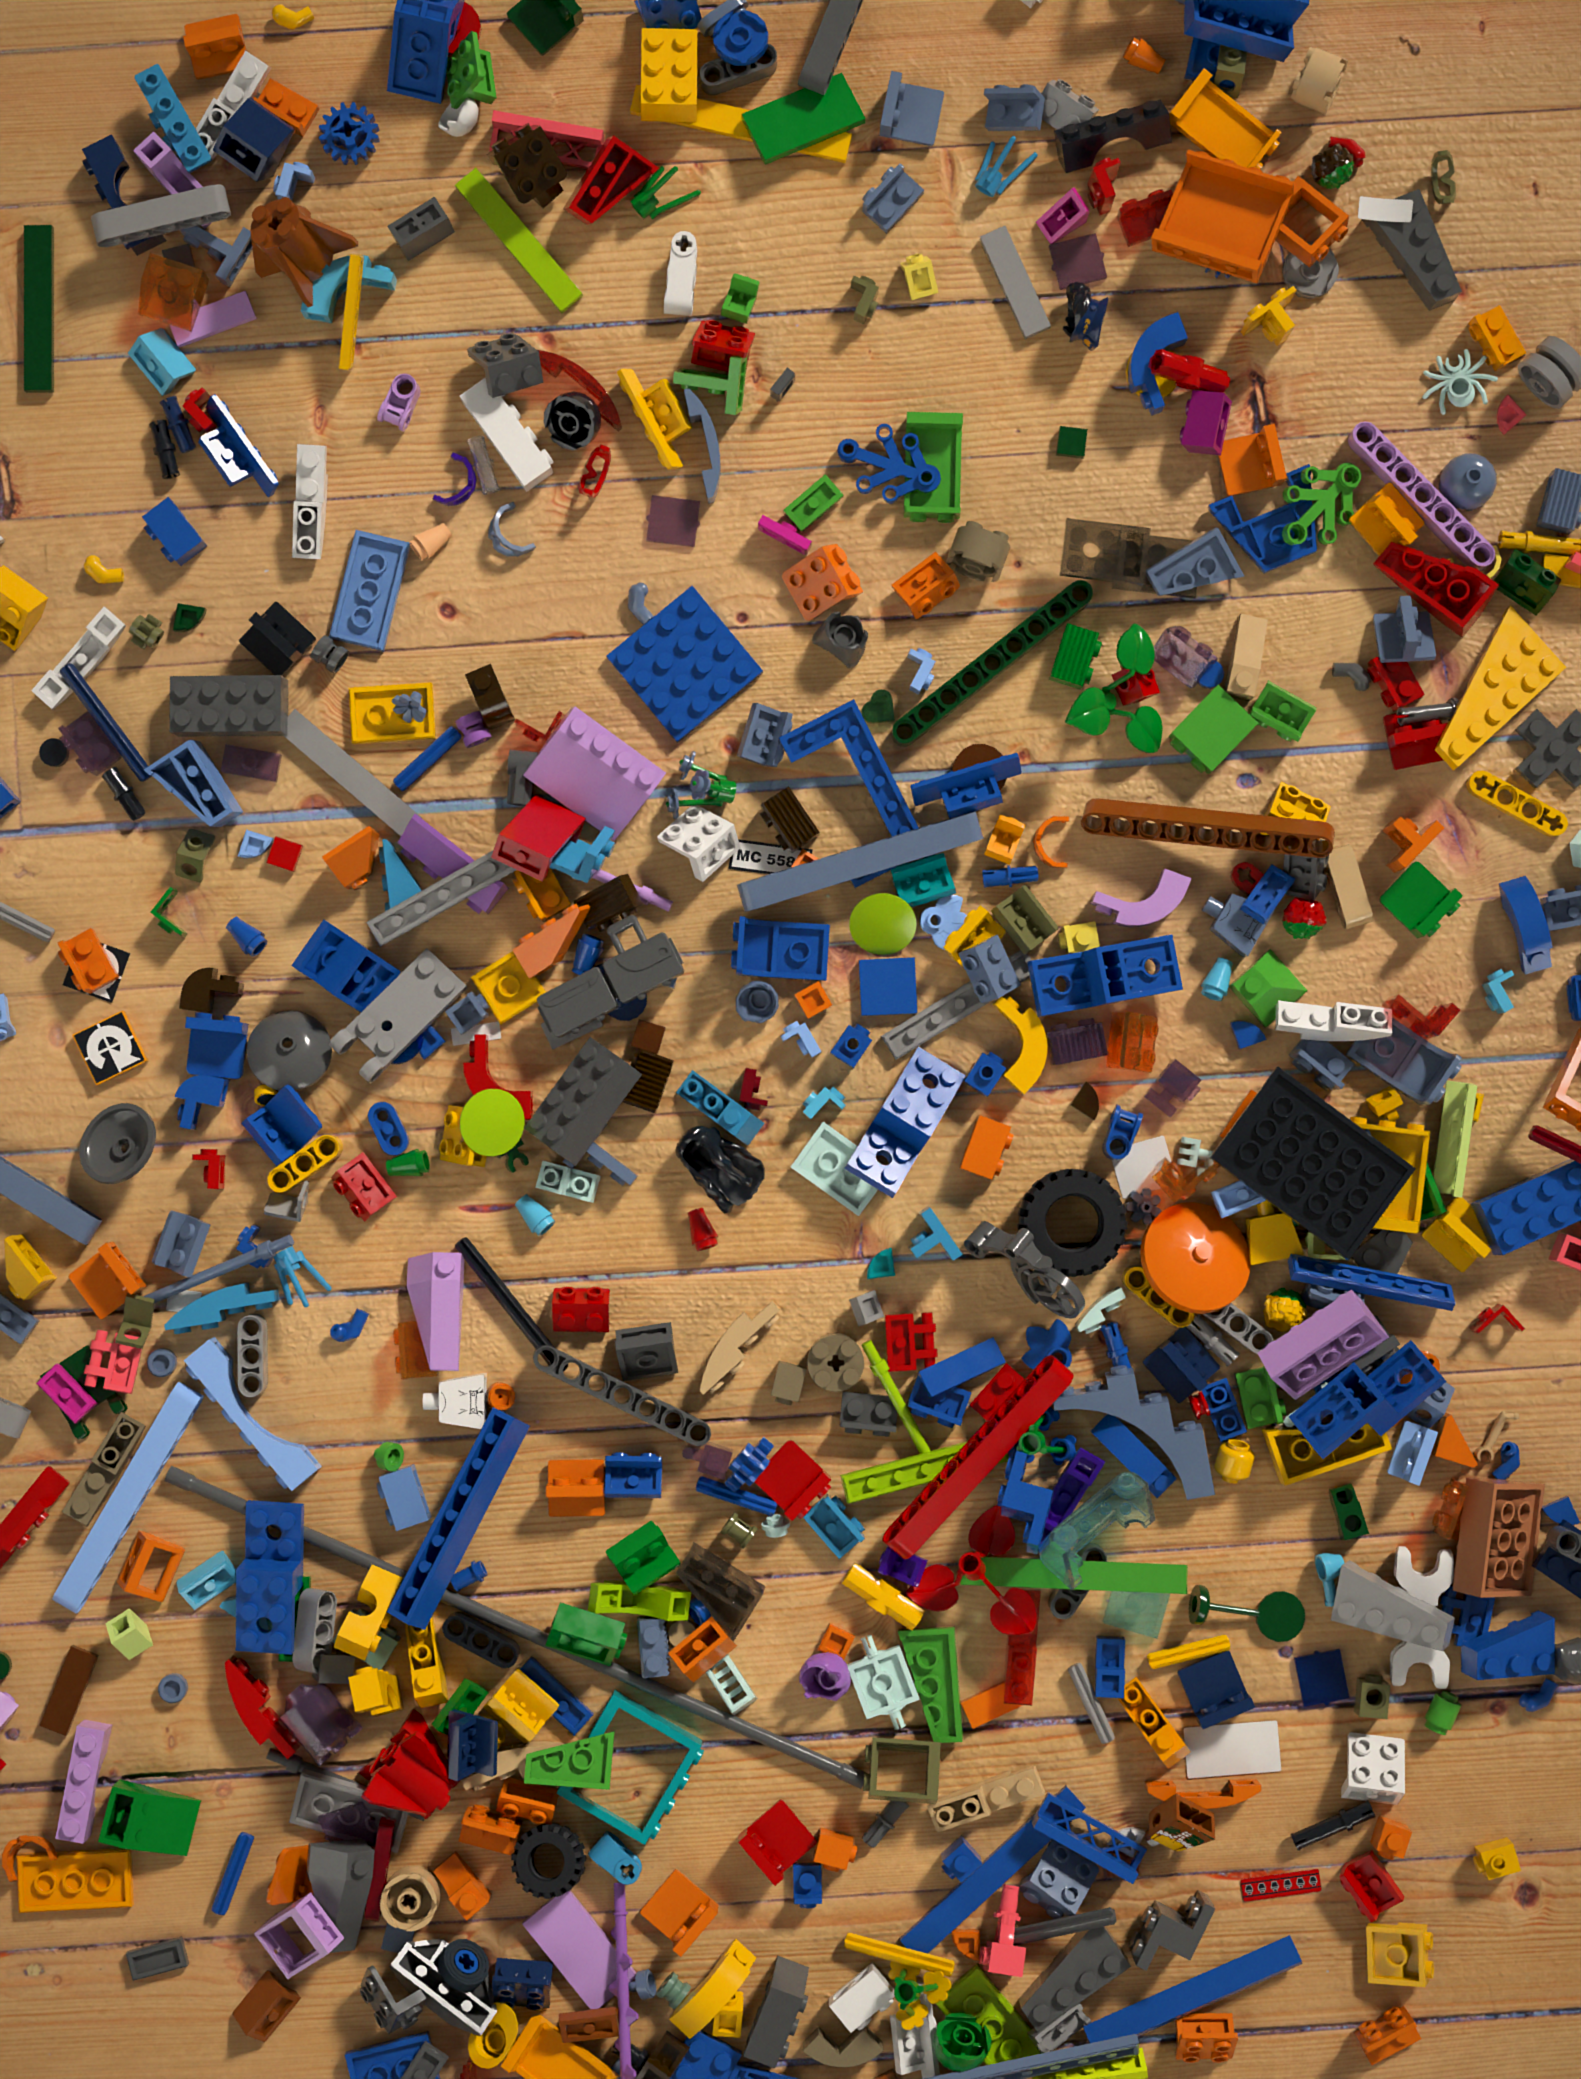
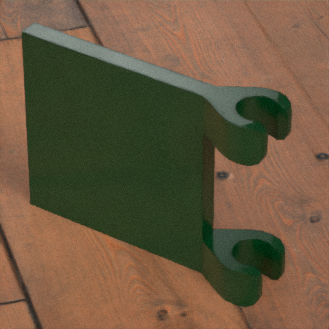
M86 1345L59 1363L97 1402L94 1407L107 1400L115 1414L124 1413L128 1409L127 1404L118 1392L103 1389L105 1378L98 1377L95 1388L84 1385L86 1374H84L85 1367L89 1365L92 1354L89 1345ZM48 1371L40 1375V1377L42 1378ZM61 1410L77 1439H83L90 1434V1430L82 1420L79 1423H74Z

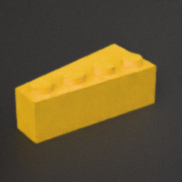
M1368 1423L1324 1459L1318 1455L1296 1426L1261 1429L1278 1480L1284 1486L1392 1450L1387 1433L1385 1432L1380 1436Z

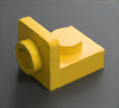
M737 1991L713 2018L712 2036L741 2038L743 2017L742 1991Z

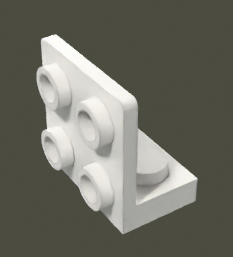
M690 806L657 836L660 843L689 858L694 877L702 882L740 849L734 824L700 806Z
M1350 1732L1347 1737V1778L1341 1787V1798L1398 1805L1405 1794L1404 1739Z

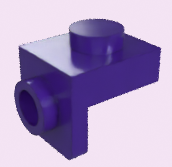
M888 1546L880 1557L878 1573L894 1577L911 1586L918 1587L928 1560L915 1554L908 1559H903Z

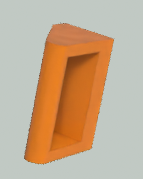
M138 1530L117 1579L118 1585L125 1592L164 1602L185 1549L150 1533ZM154 1547L172 1552L156 1591L139 1585Z

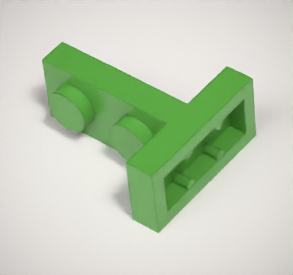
M734 355L730 357L728 375L680 368L674 372L673 383L681 384L682 389L698 390V387L708 388V392L712 394H725V391H727L725 414L737 415L742 411L747 357L742 358Z

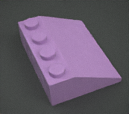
M574 706L569 709L523 776L572 812L585 817V821L600 832L605 826L615 830L612 838L614 841L649 798L666 772Z

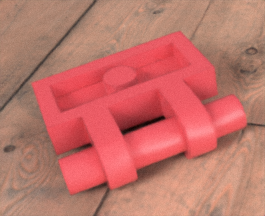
M97 1330L95 1340H92L90 1345L92 1354L89 1365L85 1367L84 1374H86L84 1385L95 1388L97 1378L103 1377L105 1378L103 1389L132 1394L142 1349L115 1343L118 1333L115 1334L113 1344L107 1343L108 1332ZM125 1335L128 1339L140 1338L136 1336ZM103 1352L111 1353L108 1368L100 1367Z

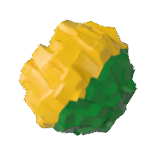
M1279 1288L1266 1296L1264 1303L1266 1307L1263 1312L1267 1327L1276 1329L1279 1332H1287L1306 1319L1307 1305L1304 1303L1301 1295L1293 1289Z

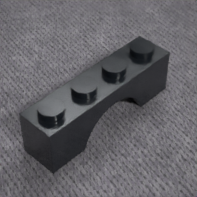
M1161 99L1147 101L1140 106L1120 109L1116 113L1096 116L1088 121L1069 124L1061 129L1054 130L1058 160L1065 173L1092 166L1098 151L1105 144L1117 138L1127 137L1135 139L1142 144L1145 150L1172 143L1169 112Z

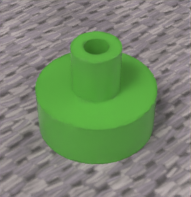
M384 1442L375 1450L374 1458L380 1469L393 1472L401 1466L404 1459V1451L402 1446L397 1443Z

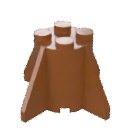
M287 197L271 201L264 206L260 205L252 212L251 241L255 272L261 278L283 272L291 280L302 302L307 307L313 306V282L323 275L321 271L325 268L326 264L330 267L333 254L358 247L357 239L353 235L312 219L311 213L306 207L294 204Z

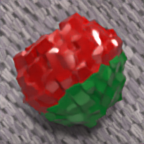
M1295 897L1284 909L1283 926L1287 933L1293 935V939H1310L1322 930L1323 926L1327 923L1321 902L1315 900L1309 902L1303 898Z

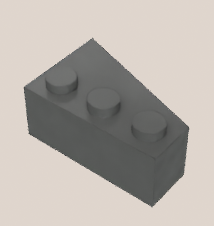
M780 1956L776 1958L773 1976L765 1988L766 1993L761 2006L758 2007L743 2057L773 2068L776 2067L779 2058H785L790 2044L786 2040L789 2035L794 2036L799 2023V2019L796 2018L797 2013L804 2012L808 2001V1996L804 1995L809 1967Z

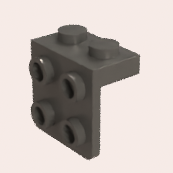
M507 333L501 335L500 339L479 341L475 343V346L467 349L468 356L484 368L488 395L492 398L543 383L539 351L516 334Z
M373 1965L367 1968L361 1982L360 1994L367 2004L370 2003L375 2011L374 2017L381 2028L385 2027L388 2034L400 2027L405 2030L418 2021L417 2017L423 2011L422 2007L427 1999L421 1989L396 2003Z

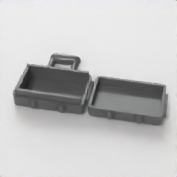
M630 915L610 925L607 928V934L610 936L619 955L603 963L605 975H603L601 969L594 967L537 998L539 1004L537 1008L549 1032H553L557 1038H561L571 1032L578 1034L580 1028L594 1020L603 1021L606 1014L617 1009L618 1003L616 998H619L622 1003L626 1004L636 998L644 999L646 993L661 985L669 986L671 980L684 974L682 966L684 962L672 939L668 938L663 932L647 939L635 915ZM633 927L641 943L625 951L617 934Z

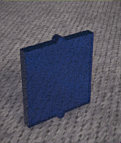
M1340 1649L1324 1652L1315 1650L1314 1654L1294 1657L1304 1707L1323 1703L1329 1705L1330 1702L1350 1698Z

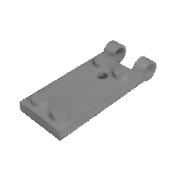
M426 948L345 1029L340 1030L331 1039L329 1045L341 1055L359 1039L376 1055L368 1060L359 1071V1074L368 1083H372L467 989V985ZM391 1022L392 1029L384 1031L382 1029L383 1023Z

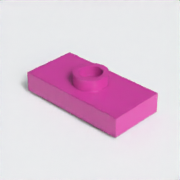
M764 515L761 516L758 522L759 531L803 555L808 554L812 547V541L796 533L797 529L787 522L779 524Z
M56 1363L36 1383L74 1423H79L97 1404L59 1363Z

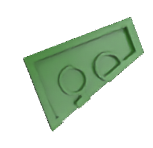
M615 1731L526 1754L524 1783L610 1790Z

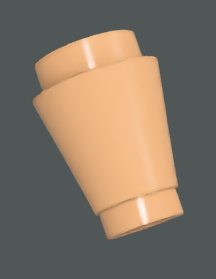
M441 523L414 535L409 545L421 561L425 558L430 559L452 537V534L447 526Z

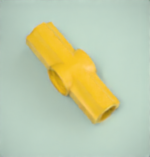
M857 1563L852 1565L842 1581L843 1585L864 1598L865 1602L876 1611L885 1616L888 1614L911 1631L917 1626L925 1613L924 1608L901 1594L902 1591L884 1578L879 1579Z

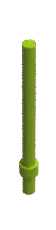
M871 1340L864 1342L861 1346L871 1363L869 1367L874 1376L879 1377L920 1454L931 1451L888 1372L889 1366L885 1359L879 1356Z

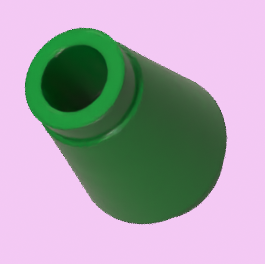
M415 1149L386 1161L387 1173L389 1176H423L424 1173L430 1170L428 1154L425 1150L419 1151V1149Z

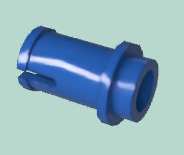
M472 1561L469 1567L455 1573L450 1581L454 1589L459 1592L478 1580L483 1582L484 1577L488 1576L481 1561Z

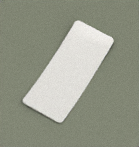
M1361 196L1359 198L1358 218L1387 222H1411L1413 200Z

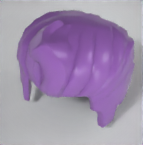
M830 1652L812 1655L804 1662L800 1669L799 1683L802 1684L805 1690L804 1696L807 1699L821 1697L837 1701L848 1692L851 1683L850 1671L846 1662L837 1654Z

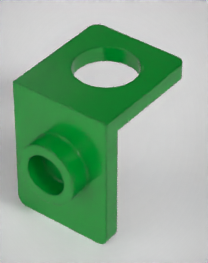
M170 887L150 913L160 920L157 924L170 934L175 931L180 936L186 937L187 933L162 914L178 893L176 889Z

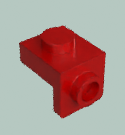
M203 387L189 393L182 407L191 416L188 421L199 433L203 430L209 433L217 429V427L200 409L210 398V395Z

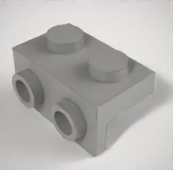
M1061 79L1048 82L1041 93L1045 97L1042 120L1057 130L1069 124L1088 121L1099 111L1094 106L1095 102L1091 98L1083 94L1078 96L1071 91L1072 87Z

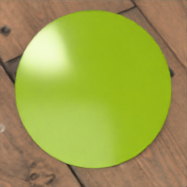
M887 893L873 894L862 899L852 910L849 920L850 933L854 941L867 952L878 955L893 954L905 948L913 939L916 932V917L911 906L902 898Z
M486 1089L476 1093L467 1101L460 1116V1132L464 1142L474 1152L484 1156H498L508 1152L518 1143L522 1136L525 1123L523 1109L518 1100L506 1091Z

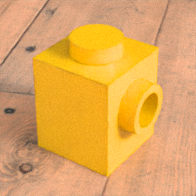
M1507 1837L1474 1846L1477 1854L1473 1856L1476 1870L1478 1873H1482L1488 1880L1521 1871L1514 1844Z

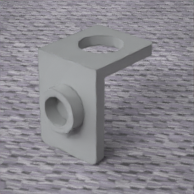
M304 1181L299 1197L271 1192L264 1209V1214L301 1222L308 1203L309 1181Z

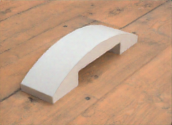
M103 607L87 625L86 628L88 630L55 669L53 671L49 670L31 691L54 710L74 692L60 674V669L71 663L82 677L86 679L113 647L126 625L106 607Z

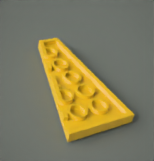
M1511 605L1505 609L1502 615L1503 618L1495 629L1487 650L1484 651L1466 686L1467 689L1456 706L1457 709L1452 719L1448 722L1434 749L1452 770L1459 767L1566 668Z

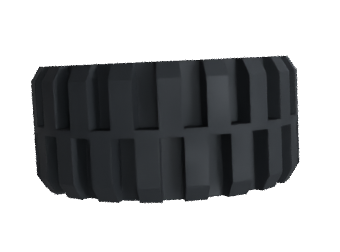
M1063 1169L1044 1175L1045 1177L1037 1180L1022 1199L1023 1202L1018 1211V1231L1021 1228L1028 1229L1034 1236L1033 1242L1042 1255L1051 1258L1053 1262L1051 1268L1060 1271L1067 1277L1086 1276L1096 1270L1103 1269L1111 1259L1114 1260L1118 1255L1117 1251L1121 1245L1123 1246L1125 1241L1124 1234L1125 1229L1127 1230L1128 1221L1125 1219V1213L1127 1212L1125 1205L1120 1200L1121 1196L1117 1190L1111 1187L1107 1180L1089 1171ZM1067 1196L1084 1198L1094 1207L1098 1216L1096 1235L1087 1245L1078 1249H1066L1058 1246L1052 1241L1046 1229V1216L1050 1207L1057 1200Z

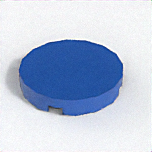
M747 10L727 13L718 20L713 31V44L718 56L724 62L734 66H746L755 63L764 55L768 47L769 35L765 22L757 14Z

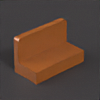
M267 1970L233 2011V2016L246 2036L266 2042L301 1997L297 1991L282 1986L274 1973Z
M609 2007L560 2013L559 2026L562 2042L570 2043L619 2037L618 2008Z

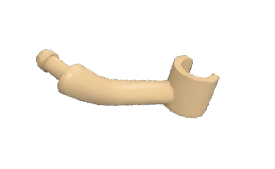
M1502 1411L1498 1415L1484 1445L1476 1448L1474 1451V1458L1478 1462L1481 1460V1452L1485 1450L1488 1454V1461L1491 1462L1494 1459V1453L1491 1449L1503 1428L1505 1420L1519 1419V1413H1505V1411Z

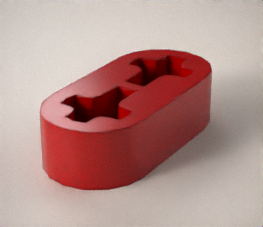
M1242 862L1232 869L1230 878L1237 888L1249 896L1264 874L1254 865ZM1238 869L1241 871L1248 869L1250 871L1248 877L1254 883L1251 884L1248 880L1240 882L1238 880L1240 876L1237 872Z

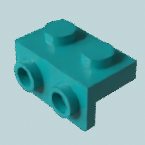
M944 853L933 854L912 863L907 862L891 870L893 884L898 897L905 900L911 908L956 894V888Z

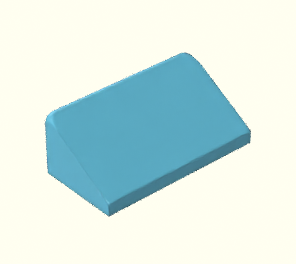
M220 1551L178 1579L176 1582L178 1593L196 1610L236 1583V1568L225 1552Z

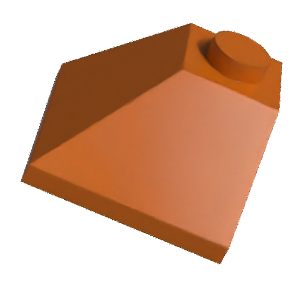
M370 826L322 856L344 888L348 890L351 888L354 890L361 888L368 882L367 877L372 875L380 836Z

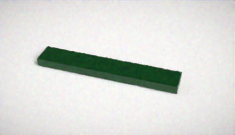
M24 225V391L26 393L54 392V227L52 225Z

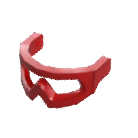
M600 444V447H596L590 454L585 465L589 473L582 475L579 481L578 490L580 494L591 498L599 494L611 462V450L609 447ZM596 455L605 460L600 478L594 490L584 488L587 479L597 476L592 463Z

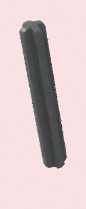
M1109 1907L1017 1927L1014 1931L1013 1944L1021 1945L1113 1925L1117 1921L1114 1909Z

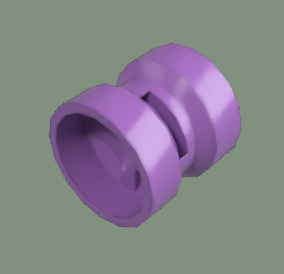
M480 711L472 712L455 721L458 730L464 734L463 741L466 748L477 746L492 738L489 729L484 727V719Z

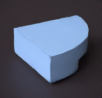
M246 830L238 857L255 858L262 855L271 847L274 838Z

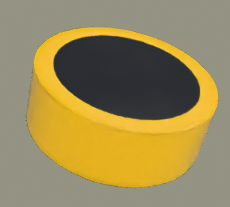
M264 1084L260 1085L254 1090V1101L260 1106H265L279 1091Z

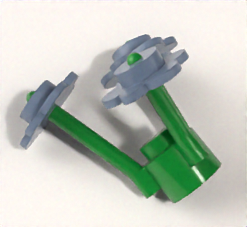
M691 751L689 756L684 755L683 759L679 761V770L682 771L681 780L686 778L690 769L696 772L690 783L694 800H679L677 789L672 788L671 796H667L665 805L668 812H672L673 819L678 818V810L682 806L715 805L722 807L723 802H733L736 794V783L727 780V776L715 774L693 764L696 752ZM708 790L709 797H713V799H704Z

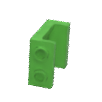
M1217 685L1169 735V738L1172 740L1170 744L1179 753L1183 754L1185 752L1192 759L1190 763L1200 773L1205 771L1207 774H1210L1254 729L1258 722L1223 688Z

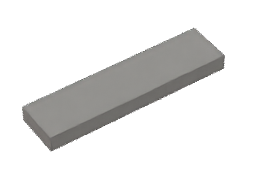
M1006 226L980 236L979 240L1024 339L1050 329V322Z

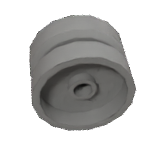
M1548 336L1536 347V353H1530L1518 365V373L1528 389L1539 400L1552 408L1560 409L1573 396L1572 391L1578 392L1581 389V356L1562 339Z

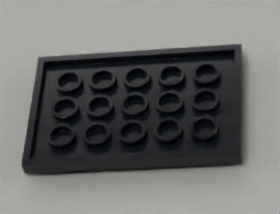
M1280 1067L1274 1069L1209 1157L1346 1260L1352 1257L1416 1169Z

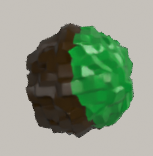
M1335 144L1327 148L1323 153L1313 156L1311 175L1320 186L1327 189L1335 187L1338 189L1350 180L1354 156L1345 147L1342 148L1340 144Z

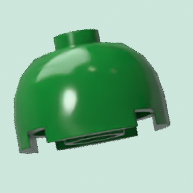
M951 2013L945 2016V2019L939 2022L936 2027L933 2049L938 2061L943 2067L952 2072H964L980 2067L989 2054L992 2040L991 2035L985 2025L982 2028L980 2024L976 2023L977 2018L965 2013Z

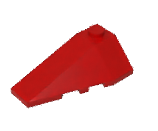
M1391 542L1373 565L1439 622L1463 638L1481 616L1499 584L1476 568L1464 567L1451 563V560L1435 558L1424 554L1422 551Z

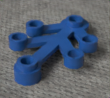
M888 424L879 425L876 429V436L883 443L889 458L859 448L858 443L853 439H845L838 445L837 451L841 461L853 463L856 460H860L884 469L870 477L863 475L857 479L856 487L861 494H868L873 488L896 477L904 476L909 478L910 480L897 487L894 485L884 487L882 491L883 499L885 502L892 504L899 497L918 489L921 492L929 493L936 490L940 484L941 476L939 470L933 465L926 464L918 447L919 439L913 433L904 435L902 446L906 451L910 452L916 468L904 464L892 438L893 430ZM882 429H887L890 434L887 437H881L879 432ZM909 438H913L916 441L912 447L905 444ZM847 445H851L854 448L850 454H846L843 451ZM928 473L932 476V479L929 482H924L921 479L922 475ZM862 481L870 483L867 489H862L859 485ZM888 490L896 492V496L892 499L887 498L885 494Z

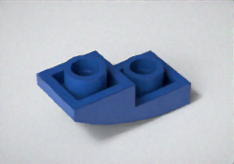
M1227 1378L1208 1384L1201 1390L1208 1404L1211 1414L1210 1418L1220 1443L1247 1433Z

